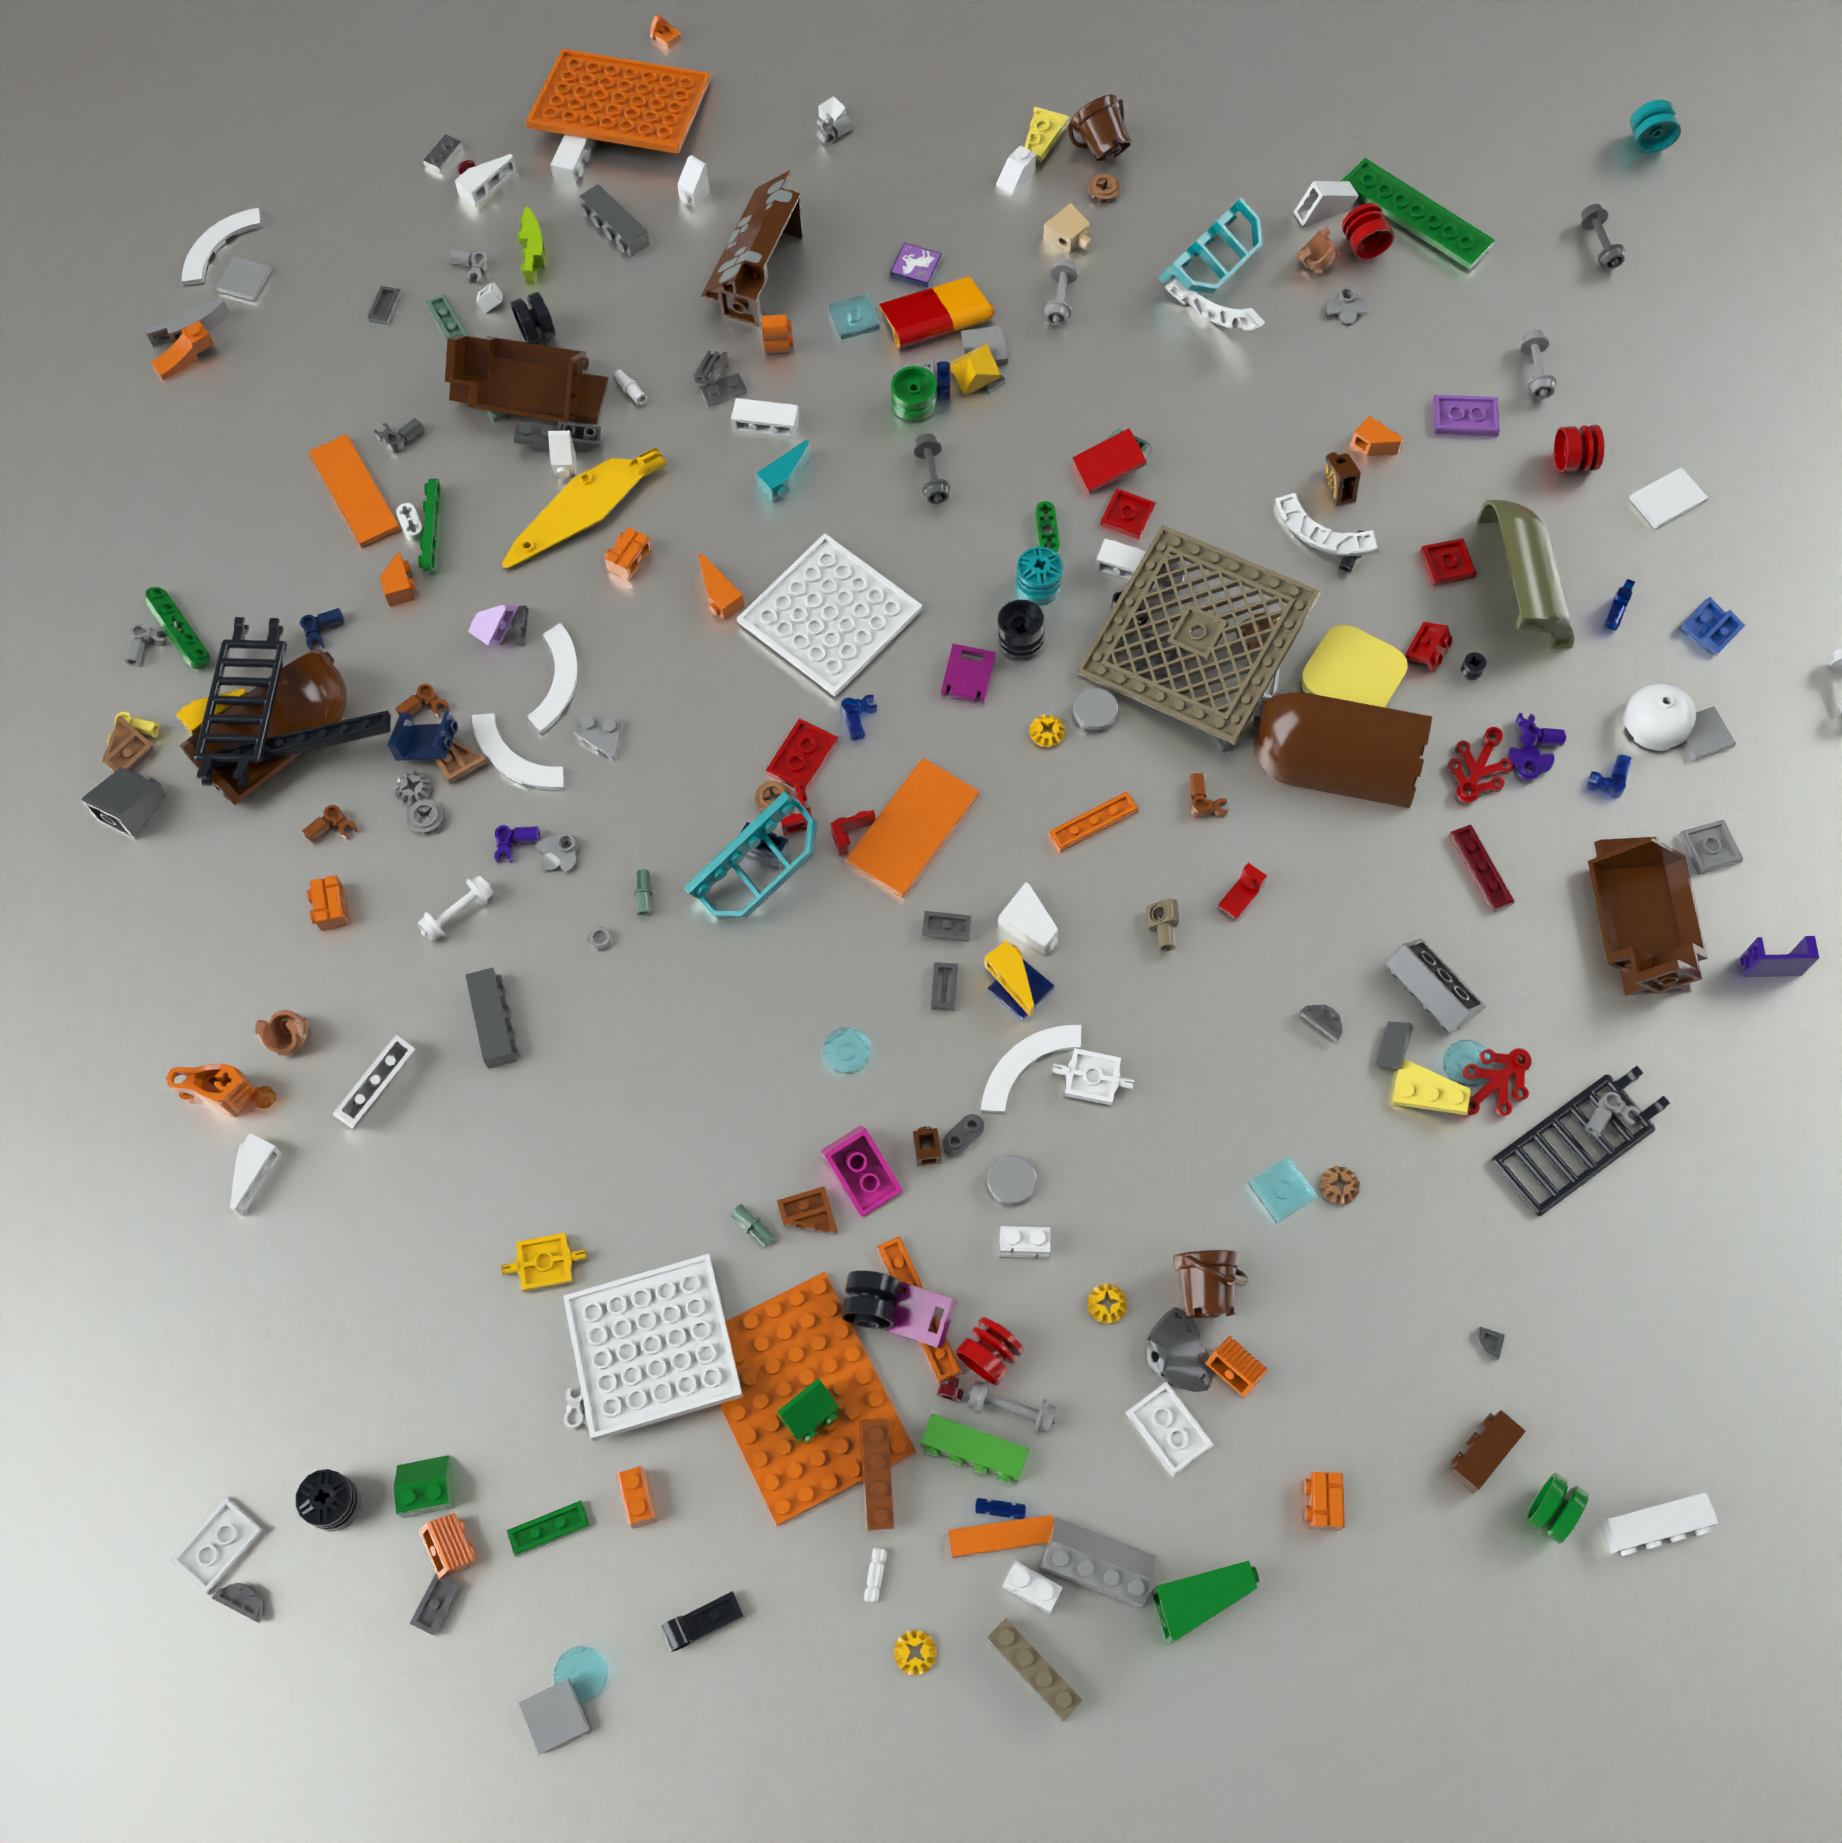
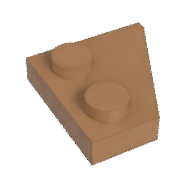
M119 715L102 762L113 772L121 767L129 770L153 748V745Z
M454 739L446 759H434L450 784L488 763L484 755L471 751L469 747L464 744H458Z

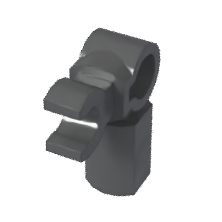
M414 418L400 428L398 433L391 431L387 423L382 424L385 429L383 432H378L375 429L374 433L379 440L389 447L391 452L399 453L404 449V443H409L424 431V427Z

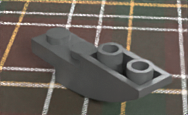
M515 421L514 443L535 446L534 451L550 452L548 431L570 430L575 451L588 450L600 447L601 427L559 421L558 426Z

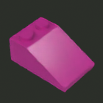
M862 1125L820 1150L823 1158L861 1217L903 1191L867 1129Z

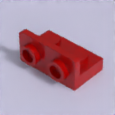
M1423 622L1405 654L1407 661L1427 664L1429 671L1435 672L1438 665L1442 663L1447 649L1452 645L1453 638L1448 625Z

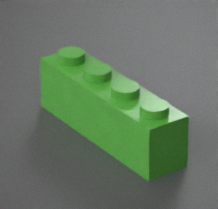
M932 1413L921 1441V1448H924V1453L930 1456L939 1457V1455L949 1457L948 1461L958 1466H963L964 1463L973 1466V1471L979 1474L988 1475V1472L998 1475L997 1479L1011 1485L1013 1481L1019 1483L1029 1453L1028 1448Z

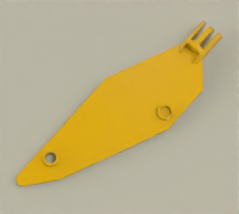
M655 447L635 457L633 460L611 458L574 477L517 537L503 560L502 566L505 569H509L602 521L641 478L667 466V462L658 448Z

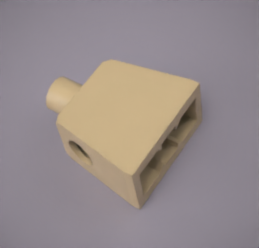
M1071 203L1044 224L1043 239L1067 252H1072L1078 246L1088 250L1093 244V240L1089 237V221Z

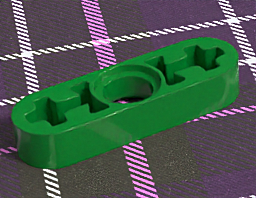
M1042 501L1037 504L1035 513L1039 546L1047 548V541H1051V548L1059 554L1060 544L1055 507L1051 502ZM1042 510L1047 511L1048 519H1044V512ZM1051 527L1053 532L1045 534L1042 532V528Z

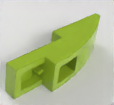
M524 207V214L520 216L521 231H518V243L522 244L525 262L521 264V274L525 276L527 284H535L537 268L545 269L546 253L538 221L531 209Z

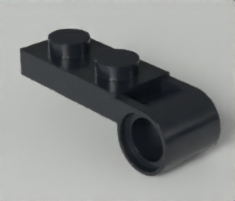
M731 1591L684 1616H678L667 1621L660 1628L670 1651L675 1652L743 1618L744 1615L734 1592Z

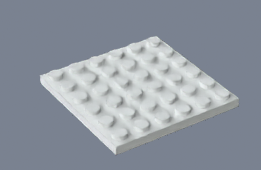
M824 533L737 617V622L836 697L923 610V605Z
M709 1254L563 1296L592 1441L743 1397Z

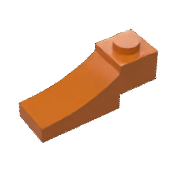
M199 320L181 330L182 334L178 340L162 355L150 362L163 380L198 361L197 354L214 345L209 332Z

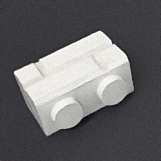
M1000 1226L999 1257L1035 1258L1038 1256V1258L1049 1259L1050 1227Z
M1015 1561L1003 1584V1589L1035 1607L1038 1606L1040 1610L1049 1615L1063 1589L1060 1585Z

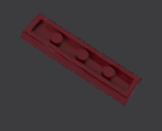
M1470 824L1451 831L1449 836L1491 912L1493 913L1513 905L1514 899L1473 826Z

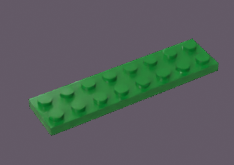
M1364 158L1341 180L1351 183L1359 195L1358 199L1366 204L1374 203L1379 205L1386 217L1469 270L1494 245L1495 240L1367 158Z

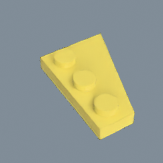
M1034 107L1033 119H1031L1030 131L1024 148L1036 154V161L1042 162L1069 124V116Z
M1404 1059L1402 1070L1398 1069L1393 1105L1468 1115L1471 1089Z

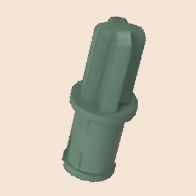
M641 869L636 871V890L634 895L637 896V915L648 916L652 914L651 895L653 891L650 889L649 870Z
M742 1204L732 1211L731 1217L746 1229L745 1232L747 1234L751 1233L763 1246H769L774 1241V1234L760 1222L761 1219L759 1217L755 1218Z

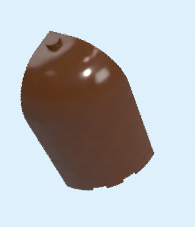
M310 651L282 667L267 738L340 721L346 706V688L339 671L333 665L335 660L327 651ZM255 687L245 696L266 697L268 687ZM232 705L220 715L262 716L264 706ZM212 723L209 734L257 735L259 725ZM200 730L179 745L181 750L198 769L201 768L202 762L195 761L194 754ZM207 743L205 753H216L217 749L239 744ZM302 753L251 764L248 774V787H238V780L233 779V774L237 767L218 772L214 765L212 785L217 790L221 789L224 797L233 805H236Z
M1284 693L1266 700L1260 709L1259 716H1254L1252 729L1256 730L1254 751L1264 771L1281 783L1410 808L1416 792L1414 785L1417 776L1420 777L1424 763V759H1421L1420 756H1423L1425 745H1428L1432 716L1309 693Z

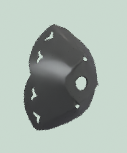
M1174 1307L1163 1315L1147 1337L1145 1344L1147 1363L1154 1373L1170 1386L1193 1392L1207 1391L1211 1383L1212 1369L1205 1364L1209 1359V1354L1200 1344L1199 1328L1191 1317L1185 1318V1311ZM1175 1313H1177L1178 1316L1183 1317V1319H1181V1318H1175V1317H1176V1314H1175ZM1188 1326H1190V1331L1193 1335H1191L1189 1332H1186ZM1153 1351H1156L1159 1354V1360L1157 1362L1153 1360ZM1199 1354L1201 1355V1360L1204 1362V1364L1197 1361L1199 1359ZM1203 1374H1205V1377L1203 1379L1204 1384H1202V1381L1200 1380Z

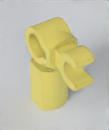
M120 712L115 716V725L116 719L120 715L140 734L157 737L160 725L158 722L139 717L133 718L127 712ZM110 734V735L108 736V738H107V743H108V744H109V739H110L111 734Z

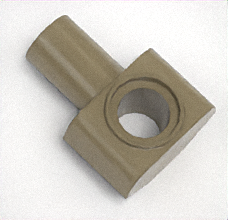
M1167 898L1146 907L1148 930L1151 932L1158 931L1159 949L1161 951H1171L1176 948L1174 927H1177L1179 923L1177 899Z

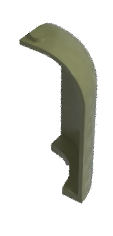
M1505 500L1485 501L1476 521L1477 524L1499 522L1520 610V615L1516 621L1517 630L1536 631L1539 633L1545 631L1549 638L1550 650L1572 648L1574 633L1550 535L1545 524L1533 511L1518 503Z

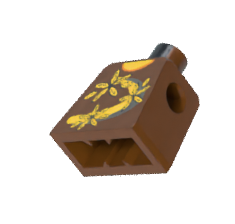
M1336 452L1329 453L1325 458L1327 462L1325 482L1335 506L1356 502L1360 470L1349 454L1338 455Z

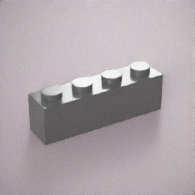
M599 184L579 196L580 210L584 216H589L597 228H601L608 239H613L622 252L625 251L632 257L650 245L648 231Z
M494 968L465 974L484 1063L489 1069L516 1062L514 1053L518 1052L515 1038L511 1039L510 1031H514L511 1018L506 1017L505 1010H508L509 1006L506 996L501 994V989L504 988L501 974L497 975Z

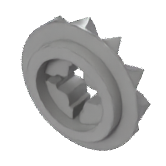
M416 771L409 774L405 773L403 777L397 778V784L394 786L395 795L400 802L406 805H413L417 801L428 798L431 792V783L423 773L420 774ZM410 782L413 783V785H416L415 794L413 791H411V789H409Z
M428 799L414 803L409 808L406 816L407 823L412 830L424 834V832L432 833L435 828L440 827L441 821L444 820L441 806L437 802ZM420 814L425 816L429 814L431 821L426 819L422 821Z

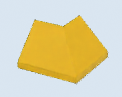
M987 343L950 362V368L964 396L1002 377Z

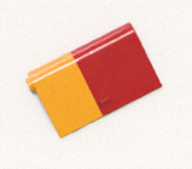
M970 276L879 304L880 310L893 329L895 343L899 349L991 321L992 316L995 315L992 303H988Z

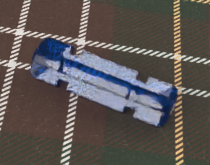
M977 1498L975 1512L979 1514L988 1512L989 1515L1008 1518L1014 1516L1015 1519H1024L1026 1505L1019 1503L1012 1505V1502L997 1500L989 1502L987 1499Z

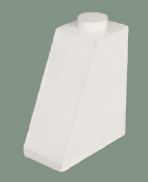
M1313 181L1293 213L1302 227H1306L1349 211L1359 195L1349 181Z
M1025 882L998 916V926L1044 956L1048 950L1052 951L1058 944V928L1030 884Z

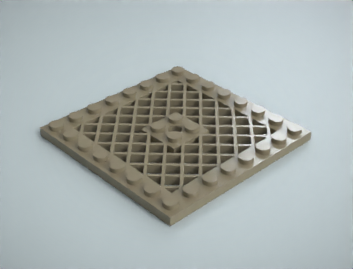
M1161 525L1078 667L1077 674L1236 745L1318 600L1320 590ZM1184 560L1192 564L1185 566ZM1181 562L1182 568L1170 571L1169 564ZM1164 567H1166L1167 573L1161 574ZM1200 569L1202 576L1190 579L1188 573ZM1204 569L1209 570L1212 573L1205 575ZM1185 574L1187 581L1178 584L1174 583V577ZM1219 577L1221 584L1210 588L1208 581ZM1223 577L1228 578L1232 581L1225 583ZM1170 579L1172 586L1163 589L1159 588V582ZM1204 582L1206 589L1195 593L1193 586ZM1154 584H1155V587H1156V590H1157V591H1154V592H1151V593H1150L1151 589L1153 588V586H1154ZM1243 585L1251 589L1245 591ZM1239 586L1241 593L1229 596L1227 589ZM1189 587L1191 594L1179 598L1177 591ZM1224 591L1226 598L1214 601L1212 594ZM1174 592L1176 599L1164 603L1162 596ZM1259 594L1261 601L1249 605L1247 598ZM1263 594L1268 595L1272 598L1265 600ZM1209 596L1211 603L1199 606L1197 599ZM1159 597L1161 604L1149 608L1147 601ZM1244 599L1246 606L1234 610L1232 603ZM1194 601L1195 607L1188 604L1185 611L1183 610L1182 604ZM1279 602L1281 610L1269 613L1267 606ZM1143 603H1144L1146 609H1145V610H1142V611H1139L1140 608L1142 607ZM1228 604L1230 611L1219 615L1217 607ZM1179 606L1181 613L1172 616L1168 615L1167 609ZM1264 608L1266 615L1254 618L1252 611ZM1213 609L1215 615L1210 614L1206 611ZM1164 611L1166 618L1157 621L1153 620L1152 614ZM1248 613L1251 620L1239 623L1237 616ZM1149 616L1151 623L1138 625L1137 619ZM1280 617L1274 627L1272 619ZM1233 618L1235 625L1228 627L1227 619ZM1134 621L1135 628L1129 629L1130 625ZM1178 621L1177 625L1173 630L1171 623ZM1268 621L1270 629L1259 632L1257 624ZM1168 624L1170 631L1158 635L1156 628ZM1253 626L1255 633L1243 637L1241 630ZM1153 629L1155 636L1143 640L1141 633ZM1195 629H1202L1204 631L1200 637L1192 636V632ZM1238 631L1240 638L1228 642L1226 635ZM1138 634L1140 641L1128 645L1126 638ZM1269 636L1267 641L1263 645L1261 638ZM1221 637H1223L1224 644L1217 646ZM1123 639L1125 646L1118 648ZM1168 639L1167 643L1170 646L1162 648L1160 641ZM1258 640L1260 647L1248 651L1246 643ZM1158 643L1159 650L1147 653L1145 646ZM1242 645L1244 652L1233 656L1230 648ZM1139 648L1143 649L1144 655L1132 658L1130 651ZM1227 650L1229 657L1217 661L1215 653ZM1177 651L1179 658L1167 662L1165 655ZM1181 651L1190 655L1182 657ZM1127 652L1129 660L1117 663L1115 656ZM1212 655L1214 662L1202 666L1200 659L1208 662ZM1255 655H1258V657L1256 658V660H1255V662H1254V664H1253V663H1252V660H1251V657H1252V656H1255ZM1162 656L1164 663L1152 667L1150 660ZM1247 658L1249 666L1237 669L1235 662ZM1197 660L1199 667L1187 671L1184 663ZM1147 661L1149 668L1137 672L1135 664ZM1232 663L1234 671L1222 674L1220 667ZM1181 665L1183 672L1172 676L1169 668ZM1132 666L1134 673L1123 668ZM1216 668L1219 676L1206 679L1204 672ZM1166 670L1168 677L1156 681L1154 673ZM1201 673L1203 681L1191 685L1189 677ZM1247 674L1246 678L1242 683L1240 676ZM1151 675L1153 681H1150L1144 677ZM1236 677L1239 685L1226 688L1224 681ZM1186 678L1188 686L1176 690L1174 682ZM1221 682L1223 690L1211 693L1209 686ZM1171 683L1172 690L1164 687L1163 685ZM1206 687L1208 695L1196 698L1194 691ZM1190 692L1192 699L1184 696L1183 694ZM1237 692L1233 701L1231 702L1229 695ZM1226 696L1228 704L1216 707L1214 699ZM1210 701L1212 708L1202 703Z

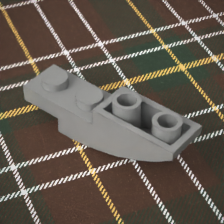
M222 297L183 309L185 316L145 327V331L153 347L169 342L174 344L181 336V330L199 320L209 332L224 321L230 312Z

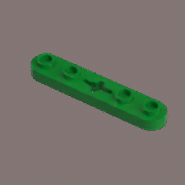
M429 479L428 483L424 485L425 495L427 496L426 501H423L425 522L423 537H420L422 555L418 557L419 568H423L424 573L435 571L441 500L439 479Z
M151 587L147 589L145 603L186 663L194 669L206 668L209 665L210 654L171 597L162 588Z

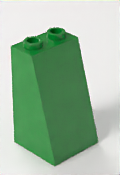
M1245 1561L1157 1585L1152 1590V1596L1166 1644L1171 1645L1258 1588L1256 1583L1259 1582V1576L1256 1567H1251L1250 1562Z

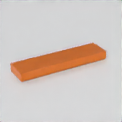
M1126 791L1050 830L1048 835L1061 853L1138 813L1139 808Z
M1052 1515L948 1530L952 1558L1048 1544L1054 1525Z

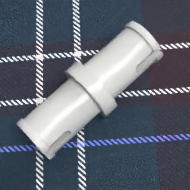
M622 369L617 370L613 375V380L622 387V391L629 395L637 405L644 404L647 400V395L638 387V383L634 379H630Z

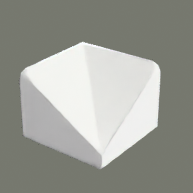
M834 96L818 107L819 117L823 121H825L827 113L833 117L834 122L846 115L845 106Z
M493 282L478 292L476 302L485 312H489L502 302L503 293Z

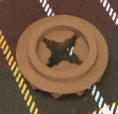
M1100 174L1093 177L1089 182V193L1092 194V198H1098L1099 202L1102 199L1108 202L1110 198L1115 199L1117 194L1120 193V183L1111 175ZM1107 185V189L1102 191L1101 189Z
M768 781L760 785L755 793V802L760 811H764L772 803L769 800L770 792L775 797H779L784 791L791 795L789 788L779 781Z
M1336 1165L1327 1169L1320 1179V1190L1323 1196L1331 1203L1338 1205L1348 1204L1359 1193L1360 1182L1356 1177V1173L1350 1171L1348 1167ZM1338 1176L1342 1183L1348 1184L1344 1186L1342 1194L1339 1187L1333 1185L1337 1182Z

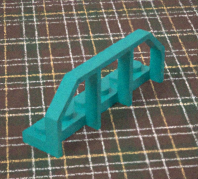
M1241 197L1182 253L1158 279L1164 283L1169 278L1171 280L1177 278L1187 290L1213 294L1262 246L1260 218ZM1238 211L1251 223L1253 248L1249 252L1224 225L1226 223L1229 226L1238 217L1235 214ZM1214 234L1217 237L1220 235L1241 259L1229 272L1206 248L1215 240ZM1200 255L1221 280L1216 285L1193 281L1184 271L1192 262L1191 256L1196 258Z
M784 791L687 883L684 889L688 894L698 898L710 914L716 918H748L814 855L817 830L816 820L799 800ZM796 807L808 821L805 851L790 863L767 834L774 831L778 823L784 817L791 815ZM761 839L765 841L786 867L762 892L738 865L744 859V855L760 844ZM733 868L756 897L742 911H717L705 895L717 881L722 880L727 875V872Z

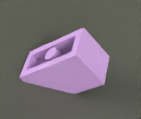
M500 605L477 612L471 621L472 625L468 632L487 645H501L518 606Z

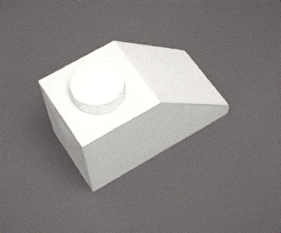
M1020 145L1008 157L996 187L1012 196L1035 173L1036 154Z
M690 155L677 185L680 199L694 208L710 193L706 164Z
M570 430L548 431L550 460L554 478L576 477V452Z

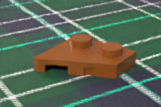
M824 1186L777 1200L784 1226L830 1234L838 1233Z

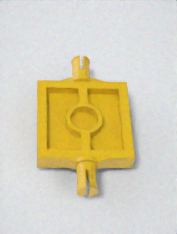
M565 1232L517 1241L516 1262L501 1265L502 1275L517 1272L523 1292L573 1283L571 1271L573 1261L587 1259L586 1249L571 1252Z

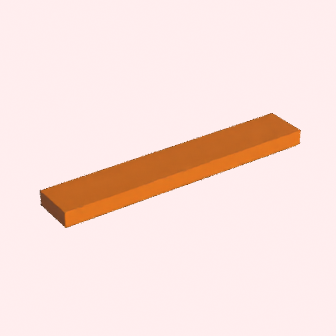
M900 1236L877 1246L890 1276L898 1279L900 1283L902 1281L923 1288ZM899 1288L900 1292L906 1293L907 1289ZM935 1314L930 1332L937 1333L940 1323ZM945 1338L942 1349L920 1342L939 1384L949 1380L950 1376L956 1377L962 1374L947 1338Z

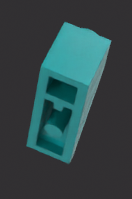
M806 439L756 473L759 488L773 502L778 498L784 497L791 490L810 456L809 441Z

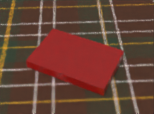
M1130 428L1072 457L1090 494L1147 465V461Z
M799 718L765 770L766 775L793 788L794 782L798 781L800 788L804 787L806 792L837 744L838 737Z

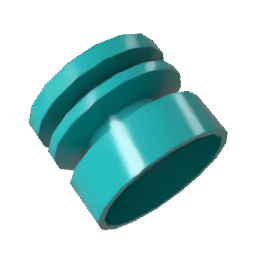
M1040 546L1030 548L1022 553L1018 559L1016 572V590L1022 600H1029L1041 606L1053 602L1058 597L1061 590L1063 571L1060 556L1055 551Z

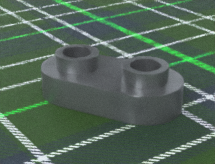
M975 1114L966 1115L945 1135L943 1139L944 1151L952 1157L963 1155L983 1135V1119ZM975 1123L977 1127L971 1129L968 1127V1124ZM957 1139L960 1143L955 1146L951 1144V1141Z

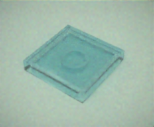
M868 294L829 304V310L841 340L880 330V324Z
M1289 1156L1247 1183L1276 1224L1317 1198V1194Z

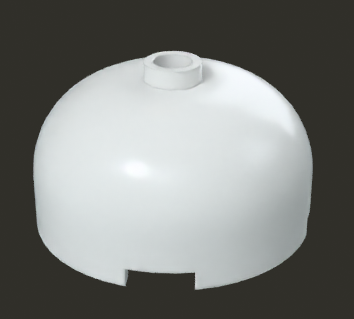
M1662 682L1651 683L1638 689L1629 699L1623 713L1624 728H1627L1634 737L1633 741L1647 749L1657 751L1670 750L1671 747L1683 744L1689 737L1696 721V709L1691 697L1678 686Z

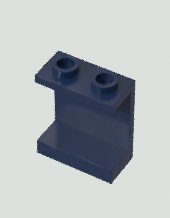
M450 710L445 711L441 724L415 725L409 712H402L399 715L387 746L396 761L446 759L448 751L451 749L454 735L458 731V723L453 718Z

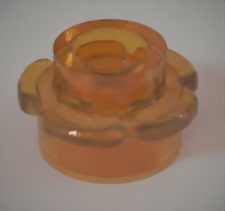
M262 1086L254 1089L252 1101L258 1108H268L276 1100V1093L273 1092L271 1087Z

